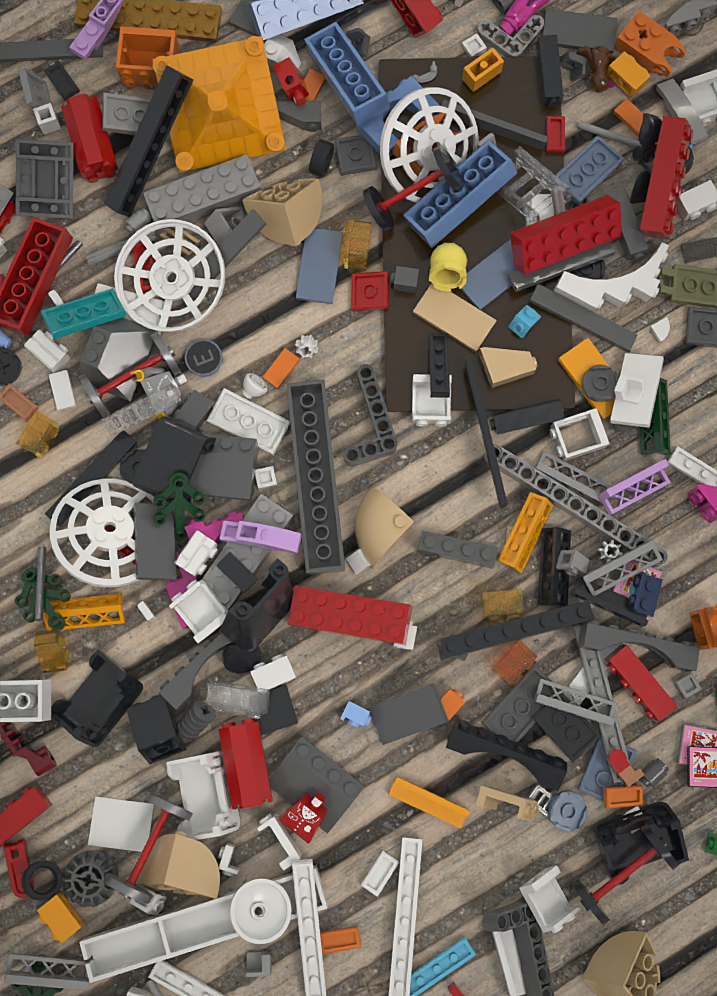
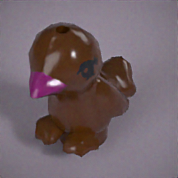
M585 45L576 51L578 55L587 58L594 74L589 73L590 77L588 79L591 88L595 92L602 93L608 88L615 86L607 75L608 66L615 60V56L609 54L610 50L608 48L597 46L596 49H590Z

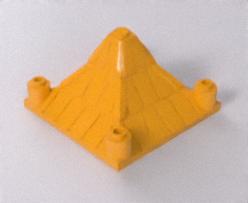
M252 36L242 41L171 56H158L152 59L158 83L166 65L194 79L170 130L176 158L175 162L179 173L219 165L248 154L249 158L286 150L262 36Z

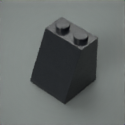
M155 695L150 700L136 703L126 709L137 749L149 764L187 750L184 741L178 734L177 722L173 711L160 695Z

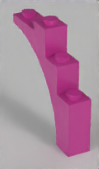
M235 511L226 515V519L210 521L208 526H206L204 521L197 522L192 520L188 522L185 530L189 540L198 530L217 543L220 540L223 522H239L244 519V516L241 512ZM184 549L178 551L179 554L175 555L176 560ZM179 566L183 577L177 576L175 581H169L168 584H165L170 599L179 592L184 594L188 590L186 587L194 580L199 582L200 575L198 574L195 577ZM175 610L181 627L183 629L189 628V626L185 623V621Z

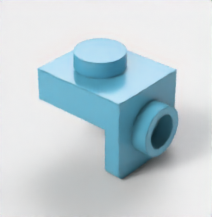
M526 305L514 317L508 327L519 337L523 338L539 321L541 316L534 309Z

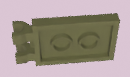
M674 264L672 269L661 268L657 279H669L668 286L660 285L656 297L670 296V302L717 308V270Z

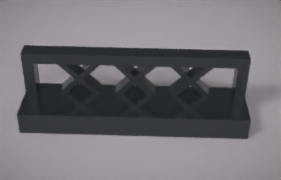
M558 527L541 529L538 605L568 606L569 575L564 569L558 570L556 565L561 550H570L571 530ZM561 533L564 534L563 543L561 541ZM560 572H561V574H562V581H561V582H560V580H559V573H560ZM559 592L561 593V602H558Z
M581 577L577 578L570 595L583 601L589 600L591 605L639 627L647 625L649 621L646 619L647 616L629 611V599L609 590L594 596L591 594L584 579ZM590 582L594 591L601 588V586Z

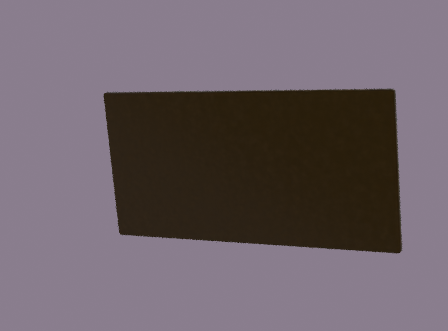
M537 56L501 57L504 60L502 72L474 92L463 81L462 75L464 67L478 57L379 60V84L386 94L390 90L394 91L403 79L407 80L415 74L419 77L430 72V66L435 61L437 66L436 77L429 82L419 84L423 88L438 87L447 89L462 98L472 110L545 136L546 117L562 116L561 105L555 107L542 105ZM429 94L440 106H442L444 100L450 101L451 98L443 94ZM404 109L397 118V121L407 125L415 114L408 109ZM389 111V112L385 115V117H384V119H383L384 124H385V122H386V120H387V118H388V116H389V114H390L391 111ZM452 118L449 129L452 133L461 131L457 122ZM420 119L416 122L413 128H415L418 124L421 123ZM463 122L466 129L471 127L470 124ZM394 128L391 132L398 140L401 139L402 132ZM478 128L479 141L492 132ZM493 133L497 148L512 160L517 174L433 248L409 226L403 216L416 204L415 202L404 198L389 207L394 220V227L388 231L382 230L383 271L389 272V309H384L386 408L388 412H412L413 374L430 375L429 333L445 334L413 314V310L432 283L429 281L432 252L443 243H455L466 253V272L468 273L508 242L511 239L510 232L526 227V219L529 218V212H526V201H529L531 194H551V189L556 186L550 181L564 167L563 153H546V145L544 150H540ZM473 135L468 137L466 159L472 155ZM463 140L456 143L455 155L460 158L463 152ZM394 154L390 156V160L397 158ZM381 164V195L384 200H387L397 194V192L388 182ZM403 165L392 168L396 179L404 189L414 184V181L405 172ZM430 170L428 175L432 174L435 171ZM423 187L417 191L415 196L423 198L433 188ZM397 266L419 269L416 293L393 290L394 284L391 283L392 272H396ZM560 276L538 284L553 291ZM537 284L517 292L511 286L481 310L497 321L477 352L472 351L448 336L449 375H452L451 411H476L465 368L466 359L471 358L485 410H512L554 399L561 400L563 409H573L575 407L574 382L557 360L573 348L572 324L529 302ZM459 287L451 289L453 294L473 305ZM528 305L541 318L521 338L508 326L514 317ZM480 348L528 351L537 361L536 371L533 375L491 388L479 356Z

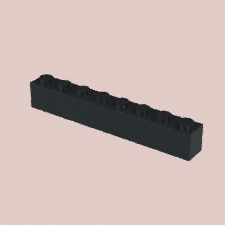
M166 65L104 202L106 206L116 213L131 217L194 80Z
M588 600L441 638L436 641L442 661L594 620V616Z

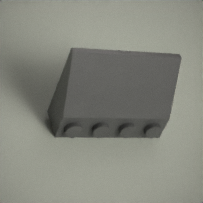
M210 434L217 438L215 447L211 453L200 456L189 485L195 490L202 492L204 496L250 501L259 452L257 439Z
M303 736L269 778L271 788L290 804H293L305 793L311 797L316 793L322 794L325 797V802L322 806L327 809V813L320 828L327 834L364 788L361 782Z

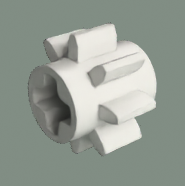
M302 335L301 340H296V353H299L302 358H312L313 353L318 352V340H314L312 335Z
M611 540L609 544L605 541L602 542L604 548L597 549L598 552H601L599 560L605 559L606 563L623 554L619 552L621 545L616 546L614 540ZM612 549V550H613V553L610 554V555H607L606 552H607L608 550Z

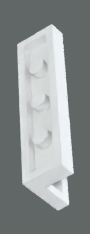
M513 930L492 932L509 996L526 994Z

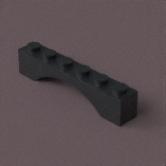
M455 719L447 739L446 748L463 755L475 752H491L508 756L525 766L540 785L559 791L567 773V762L562 758L548 755L540 749L527 747L522 742L509 740L504 735H496L489 732L486 728H478L465 720Z

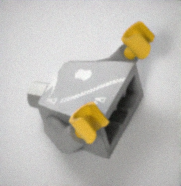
M147 367L130 372V374L135 373L137 375V379L133 382L140 381L157 413L152 416V419L156 417L160 419L164 416L169 417L180 402L181 392L178 387L188 383L184 374L180 373L172 377L170 371H166L161 367Z

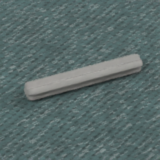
M154 232L147 235L151 242L156 241ZM128 239L86 254L87 264L92 265L119 255Z

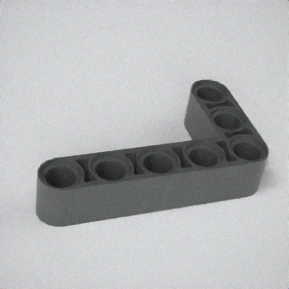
M363 364L358 368L357 377L376 439L346 448L344 451V461L351 467L390 456L397 449V439L375 371L369 364ZM364 371H368L371 374V376L369 378H363L361 376V373ZM374 389L377 393L374 396H370L366 391ZM379 406L382 408V412L374 413L372 408ZM380 424H386L388 426V429L386 431H380L378 429V426ZM390 441L394 444V447L386 449L383 444ZM368 447H373L376 452L373 455H369L365 450ZM354 452L358 457L356 460H349L347 455Z
M514 902L485 913L482 925L486 931L506 932L514 929L527 996H554L542 930L527 902Z

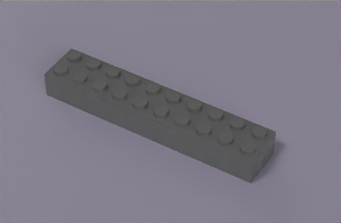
M325 379L286 383L306 574L316 575L345 571Z

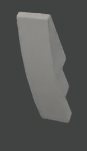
M670 79L657 84L656 91L665 100V108L673 117L686 118L691 125V130H694L693 139L689 143L693 145L708 139L700 118L675 80Z

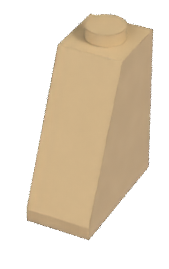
M488 347L480 348L479 356L491 388L533 375L536 371L537 361L528 351Z

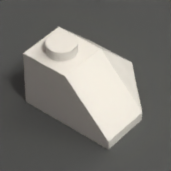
M280 34L266 40L264 48L269 69L275 71L273 66L288 57L299 69L301 62L293 40Z

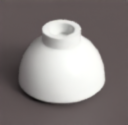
M253 373L246 374L243 381L244 390L242 391L244 396L251 399L252 397L262 396L268 391L266 383L259 376Z

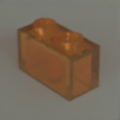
M519 640L492 670L508 685L513 683L517 685L523 678L521 674L526 669L528 671L532 669L537 663L535 659L538 656Z

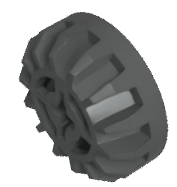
M87 850L74 856L64 868L65 872L62 878L64 883L63 891L65 894H68L72 903H77L81 905L80 907H96L107 901L115 892V889L103 881L107 873L119 877L118 868L114 860L102 851ZM89 866V869L85 872H77L81 867ZM89 875H91V879L94 880L91 883H89V879H86V877ZM74 881L79 882V885L84 889L83 894L77 890ZM95 886L100 887L97 892L86 895L87 890Z

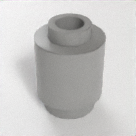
M141 208L125 221L127 225L125 228L133 235L144 226L151 224L150 221L153 217L147 210Z

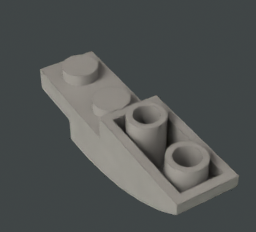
M717 0L689 1L670 17L664 28L672 34H676L684 29H693L697 26L700 18H706L713 13H717Z

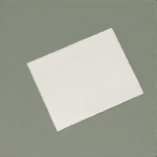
M95 796L88 845L142 852L149 838L154 804Z

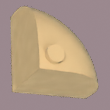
M315 178L298 179L297 182L289 185L286 181L272 185L270 190L264 192L259 190L243 199V204L247 214L253 209L267 223L260 231L265 237L280 244L297 246L311 234L318 223L322 209L321 185L319 179Z
M373 487L363 497L355 519L357 545L371 564L370 567L372 569L412 529L414 521L394 502Z
M175 831V834L159 837L136 884L157 890H173V893L217 899L220 886V872L217 861L208 847L195 839L186 837L187 834L184 832Z
M627 931L611 937L595 952L582 979L597 996H656L657 983H660L659 965L655 964L653 954H656L650 937L646 932Z

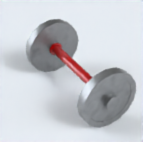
M158 332L150 335L159 350L156 356L99 389L95 388L86 373L79 376L87 392L85 394L90 404L94 403L103 418L108 416L110 412L102 399V395L137 376L135 373L130 374V372L152 367L163 361L167 363L174 376L181 373L173 358L175 353L170 345L166 347Z
M151 792L147 793L145 800L160 807L162 812L129 879L125 880L107 873L103 881L111 888L119 891V894L123 897L133 898L147 904L150 903L153 895L135 883L169 814H174L190 821L193 815L192 812L176 805L178 801L168 796L164 799Z

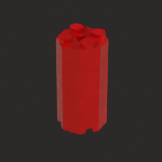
M81 94L68 98L66 100L67 105L65 106L63 103L61 109L70 140L73 143V150L80 174L89 183H95L99 179L115 177L117 175L116 171L119 168L108 131H102V110L97 96L92 95L93 98H89L88 94Z
M255 718L241 720V725H236L235 722L221 724L222 728L218 729L232 810L237 809L238 805L242 809L264 804L263 802H266V799L268 803L273 801L259 721L255 722Z

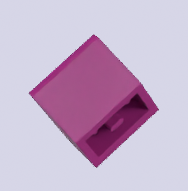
M699 484L687 492L690 502L695 506L697 505L701 510V516L706 521L712 523L717 520L716 486Z

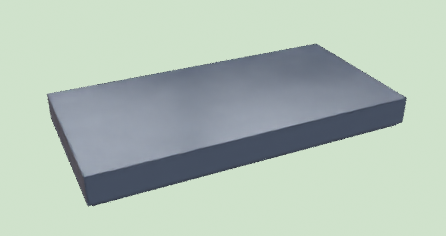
M597 135L550 182L562 188L563 193L579 205L623 163L625 158Z
M314 228L311 234L305 238L296 300L333 304L343 232Z
M511 239L467 273L466 284L460 290L479 310L485 308L512 286L507 275L518 269L514 267Z

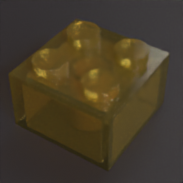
M349 219L348 226H344L341 261L344 262V268L366 271L371 240V222Z

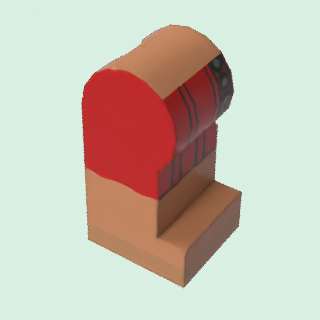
M612 749L607 753L608 763L626 786L630 787L645 775L640 768L636 767L633 769L627 761L626 754L622 750Z

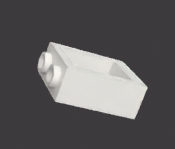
M597 408L553 422L550 426L551 429H549L551 438L555 439L557 443L556 452L559 457H562L563 461L606 448L610 444ZM588 419L596 444L568 453L559 428Z

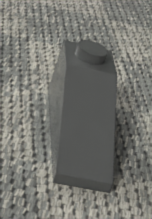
M276 101L281 120L310 132L322 130L321 101H306L301 106H297L295 101Z

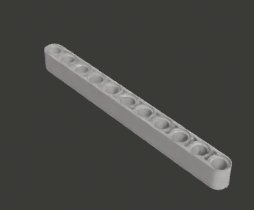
M493 444L495 451L498 453L497 462L501 472L537 495L546 497L553 505L608 540H614L616 545H621L620 547L626 551L635 548L637 543L643 544L648 541L647 538L503 447ZM485 451L484 459L489 464L487 454ZM505 461H512L514 463V468H507L505 466ZM521 471H528L530 478H523ZM544 481L546 489H540L537 482ZM555 491L562 493L563 498L561 500L554 497ZM571 501H575L578 503V510H574L571 508ZM587 512H593L595 520H589ZM604 522L611 524V531L604 529ZM621 532H624V533L627 534V536H628V540H627V541H622V540H621V538H620V533H621ZM656 545V548L663 560L652 567L661 566L668 559L667 552L658 545ZM653 550L644 553L642 560L648 562L654 560Z

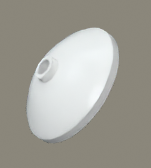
M268 879L251 880L242 885L234 894L230 905V920L236 933L244 940L255 944H266L279 938L288 927L291 919L290 899L286 891L276 882ZM257 907L261 909L259 915L255 914V908Z

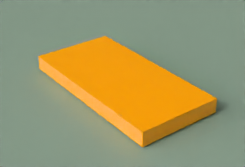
M587 338L557 360L592 408H597L600 419L603 420L612 414L615 397L610 401L602 403L592 401L583 393L581 383L583 375L592 366L609 365L590 339Z

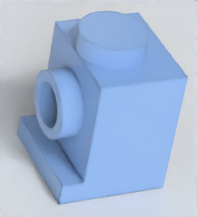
M349 701L340 719L344 721L346 717L349 719L348 723L355 727H359V724L367 727L372 717L369 716L370 711Z

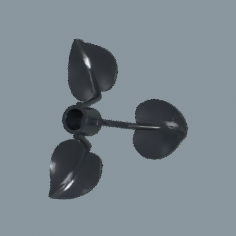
M643 113V121L639 131V143L641 146L635 147L632 152L633 159L639 161L638 164L642 165L646 170L641 172L635 181L630 199L632 204L646 202L652 171L645 163H649L655 158L654 152L650 148L655 147V143H658L662 120L659 117L649 113ZM689 146V158L684 163V167H686L685 174L692 168L694 160L693 151Z

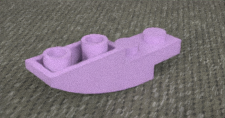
M100 0L89 14V21L70 45V51L86 60L94 49L97 50L112 27L124 0Z
M224 521L220 540L222 542L259 546L261 549L298 553L302 534L264 524L246 521Z

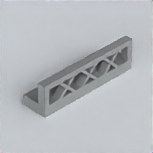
M546 451L543 452L535 467L575 494L600 507L603 506L598 497L601 493L593 490V487L600 485L606 488V490L612 487ZM545 457L553 461L555 468L543 464ZM564 467L569 469L571 477L560 473L559 469ZM583 476L587 479L588 486L576 481V478Z
M650 539L582 575V578L591 594L596 596L663 559L656 548L654 540ZM653 550L657 557L650 562L642 560L644 553ZM637 560L639 562L635 570L625 569L627 562ZM614 569L621 570L618 579L612 580L607 578L610 571ZM597 578L604 579L602 587L594 591L590 582Z
M544 679L539 680L533 702L608 726L614 725L615 718H613L617 705L616 702ZM543 684L551 686L555 694L550 697L541 695ZM564 691L570 692L573 700L569 703L563 702L559 694ZM584 697L589 698L592 707L588 709L582 708L578 700ZM603 703L611 705L608 716L600 714L597 706Z
M9 953L4 983L88 991L90 982L87 970L85 969L84 977L75 976L71 970L77 965L85 966L89 960ZM12 959H20L26 965L19 971L10 970ZM36 961H42L46 966L40 973H35L30 967ZM57 963H63L67 969L60 975L54 974L51 970Z

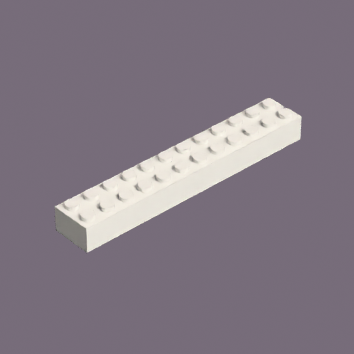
M314 865L317 909L321 911L328 908V903L317 865ZM293 872L270 879L279 884L286 891L290 899V920L298 918ZM237 890L219 895L217 899L209 898L83 938L79 943L84 960L93 956V959L85 964L89 982L99 981L238 937L239 935L234 930L230 920V905ZM257 907L255 908V914L259 915L261 909Z

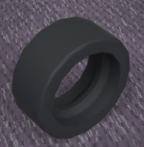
M323 139L318 140L310 159L309 173L322 178L326 175L332 161L334 143Z
M47 860L36 861L30 864L24 871L22 888L25 894L32 899L48 900L54 897L61 889L63 883L62 872L54 862ZM39 868L49 869L54 876L53 886L50 890L43 893L36 892L30 884L32 874Z

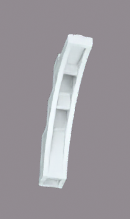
M662 242L645 265L632 273L618 278L593 280L578 277L564 271L553 292L592 312L596 308L600 309L604 300L618 308L624 303L627 304L632 295L647 302L651 298H655L659 292L657 286L660 281L656 277L661 269L658 267L660 263H664L668 256L666 251L669 245Z

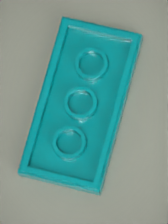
M112 288L42 310L41 315L54 340L125 317L126 311Z

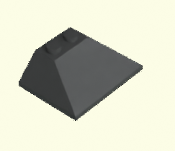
M16 139V216L73 219L72 142Z
M123 317L94 326L80 360L79 376L86 373L95 388L99 389L147 361L154 345L150 335L158 331L151 330ZM137 376L107 393L131 402L139 383L133 382L137 379Z

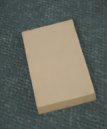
M431 283L413 310V314L448 334V336L474 352H477L497 321L452 292L435 289L433 283Z

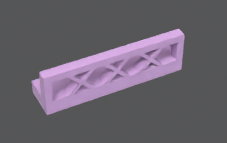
M664 459L599 494L598 497L608 514L612 515L670 484L671 482L663 470L669 466L667 460ZM658 473L663 483L653 482L654 474ZM639 482L648 484L646 492L638 489ZM625 490L633 492L631 500L623 497ZM611 497L618 500V505L614 509L608 501Z

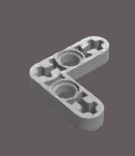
M533 15L513 38L492 22L484 20L479 23L477 34L483 41L505 57H521L542 32L544 19L539 15ZM539 23V26H535L533 31H531L533 24ZM486 28L489 29L488 31H485V32L482 31V29H486ZM526 34L530 40L522 41L520 36ZM502 37L505 42L498 44L495 42V38ZM517 49V52L511 53V50Z

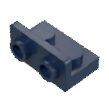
M645 572L639 573L638 576L636 575L633 581V587H635L634 594H631L628 600L629 611L654 617L663 579L646 575Z

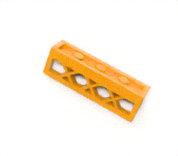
M532 492L529 493L498 559V562L513 568L517 573L522 574L540 536L541 529L544 527L553 508L552 503L546 497Z
M122 593L72 598L67 602H62L61 600L50 601L56 614H60L65 619L66 624L62 630L125 623ZM43 608V617L47 628V632L53 631L48 625L49 617ZM118 611L119 617L116 618L108 616L110 612ZM90 614H97L100 618L92 620L88 616ZM71 616H77L81 620L79 622H73L69 620V618Z
M398 776L395 777L388 795L460 829L466 816L468 817L470 814L468 809Z

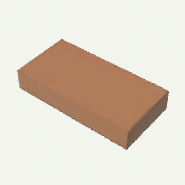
M10 383L0 393V400L26 422L39 409L38 406Z

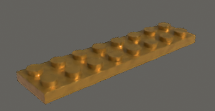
M100 0L77 1L74 19L75 27L84 28L89 21V14ZM124 0L109 31L120 32V26L176 30L177 38L217 43L222 8L218 5L173 0Z

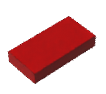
M565 116L546 117V136L548 137L546 153L565 152Z

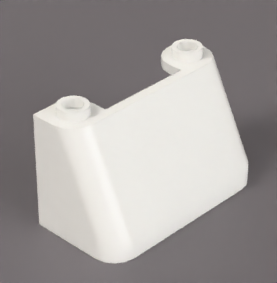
M222 751L166 762L168 776L172 780H179L184 809L193 813L190 821L182 820L179 823L177 831L186 833L188 838L199 840L222 836L239 829L238 808L232 810Z

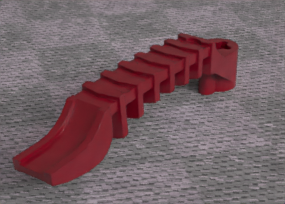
M0 722V737L6 742V747L12 751V756L27 759L37 776H41L57 766L55 758L46 746L36 751L31 749L29 745L23 747L21 745L24 742L22 736L16 739L12 737L18 733L16 728L14 727L8 731L6 727L11 722Z

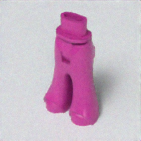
M515 0L503 18V23L499 26L500 29L508 35L517 32L539 8L550 0H531L528 5L526 4L530 0Z

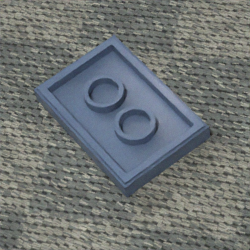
M600 737L596 741L577 789L604 801L603 787L622 786L624 783L623 781L613 783L602 738ZM625 745L629 763L632 765L637 750Z

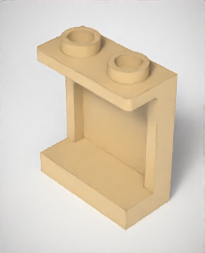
M480 787L476 806L497 810L498 802L501 800L519 806L517 819L533 821L537 817L539 812L538 801L496 788Z

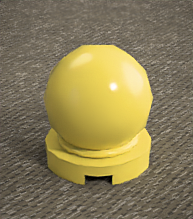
M455 243L439 245L431 255L429 281L433 283L435 289L451 292V289L457 287L461 289L467 281L466 253Z

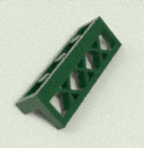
M660 378L652 413L653 417L651 418L654 427L650 432L646 430V427H640L641 455L671 454L667 380ZM652 438L655 449L647 450V442Z

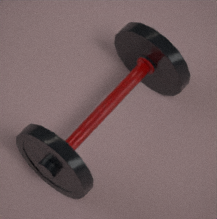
M443 145L433 149L439 169L389 199L384 200L379 191L373 186L363 190L365 203L372 217L382 230L388 231L394 227V220L389 209L390 206L438 178L444 176L454 191L464 187L458 166Z
M646 823L639 829L650 841L651 848L594 893H590L578 877L571 882L582 898L580 900L587 911L591 910L603 925L610 921V919L600 906L599 899L656 854L661 855L672 870L679 866L667 850L670 846L662 836L658 839Z

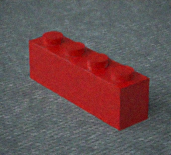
M621 644L605 658V661L608 663L606 667L611 673L618 675L620 678L618 680L625 689H629L632 692V699L638 705L641 704L645 708L643 712L650 720L661 721L677 707L628 645Z
M29 786L21 793L22 797L17 801L13 799L5 805L6 810L0 814V847L53 805L39 786L33 788Z

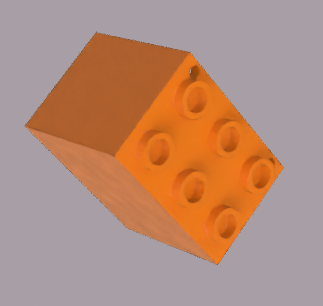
M120 26L116 69L122 85L130 88L139 86L146 89L157 87L158 81L152 59L158 56L180 54L181 49L176 30Z

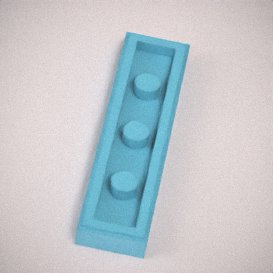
M465 936L411 972L409 996H418L476 956Z

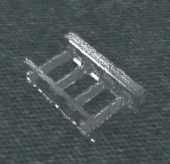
M519 146L514 150L515 162L513 164L516 170L524 168L527 173L509 188L504 184L496 192L520 211L529 223L534 224L540 221L539 214L553 202L550 195L533 209L527 204L543 189L551 191L552 188L559 186L562 188L564 203L566 204L571 200V189ZM532 178H536L540 182L522 198L514 193Z

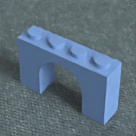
M412 76L407 80L403 79L394 91L390 90L387 93L389 110L360 126L356 125V130L379 154L382 130L385 125L383 122L385 115L406 95L423 88ZM429 94L425 95L429 107L440 106ZM418 98L405 107V109L412 111L414 114L422 110ZM433 112L431 114L435 116L440 114V112ZM424 116L420 119L421 122H422V121H423V122L425 121V117H424ZM392 133L389 142V157L393 155L394 145L398 141Z

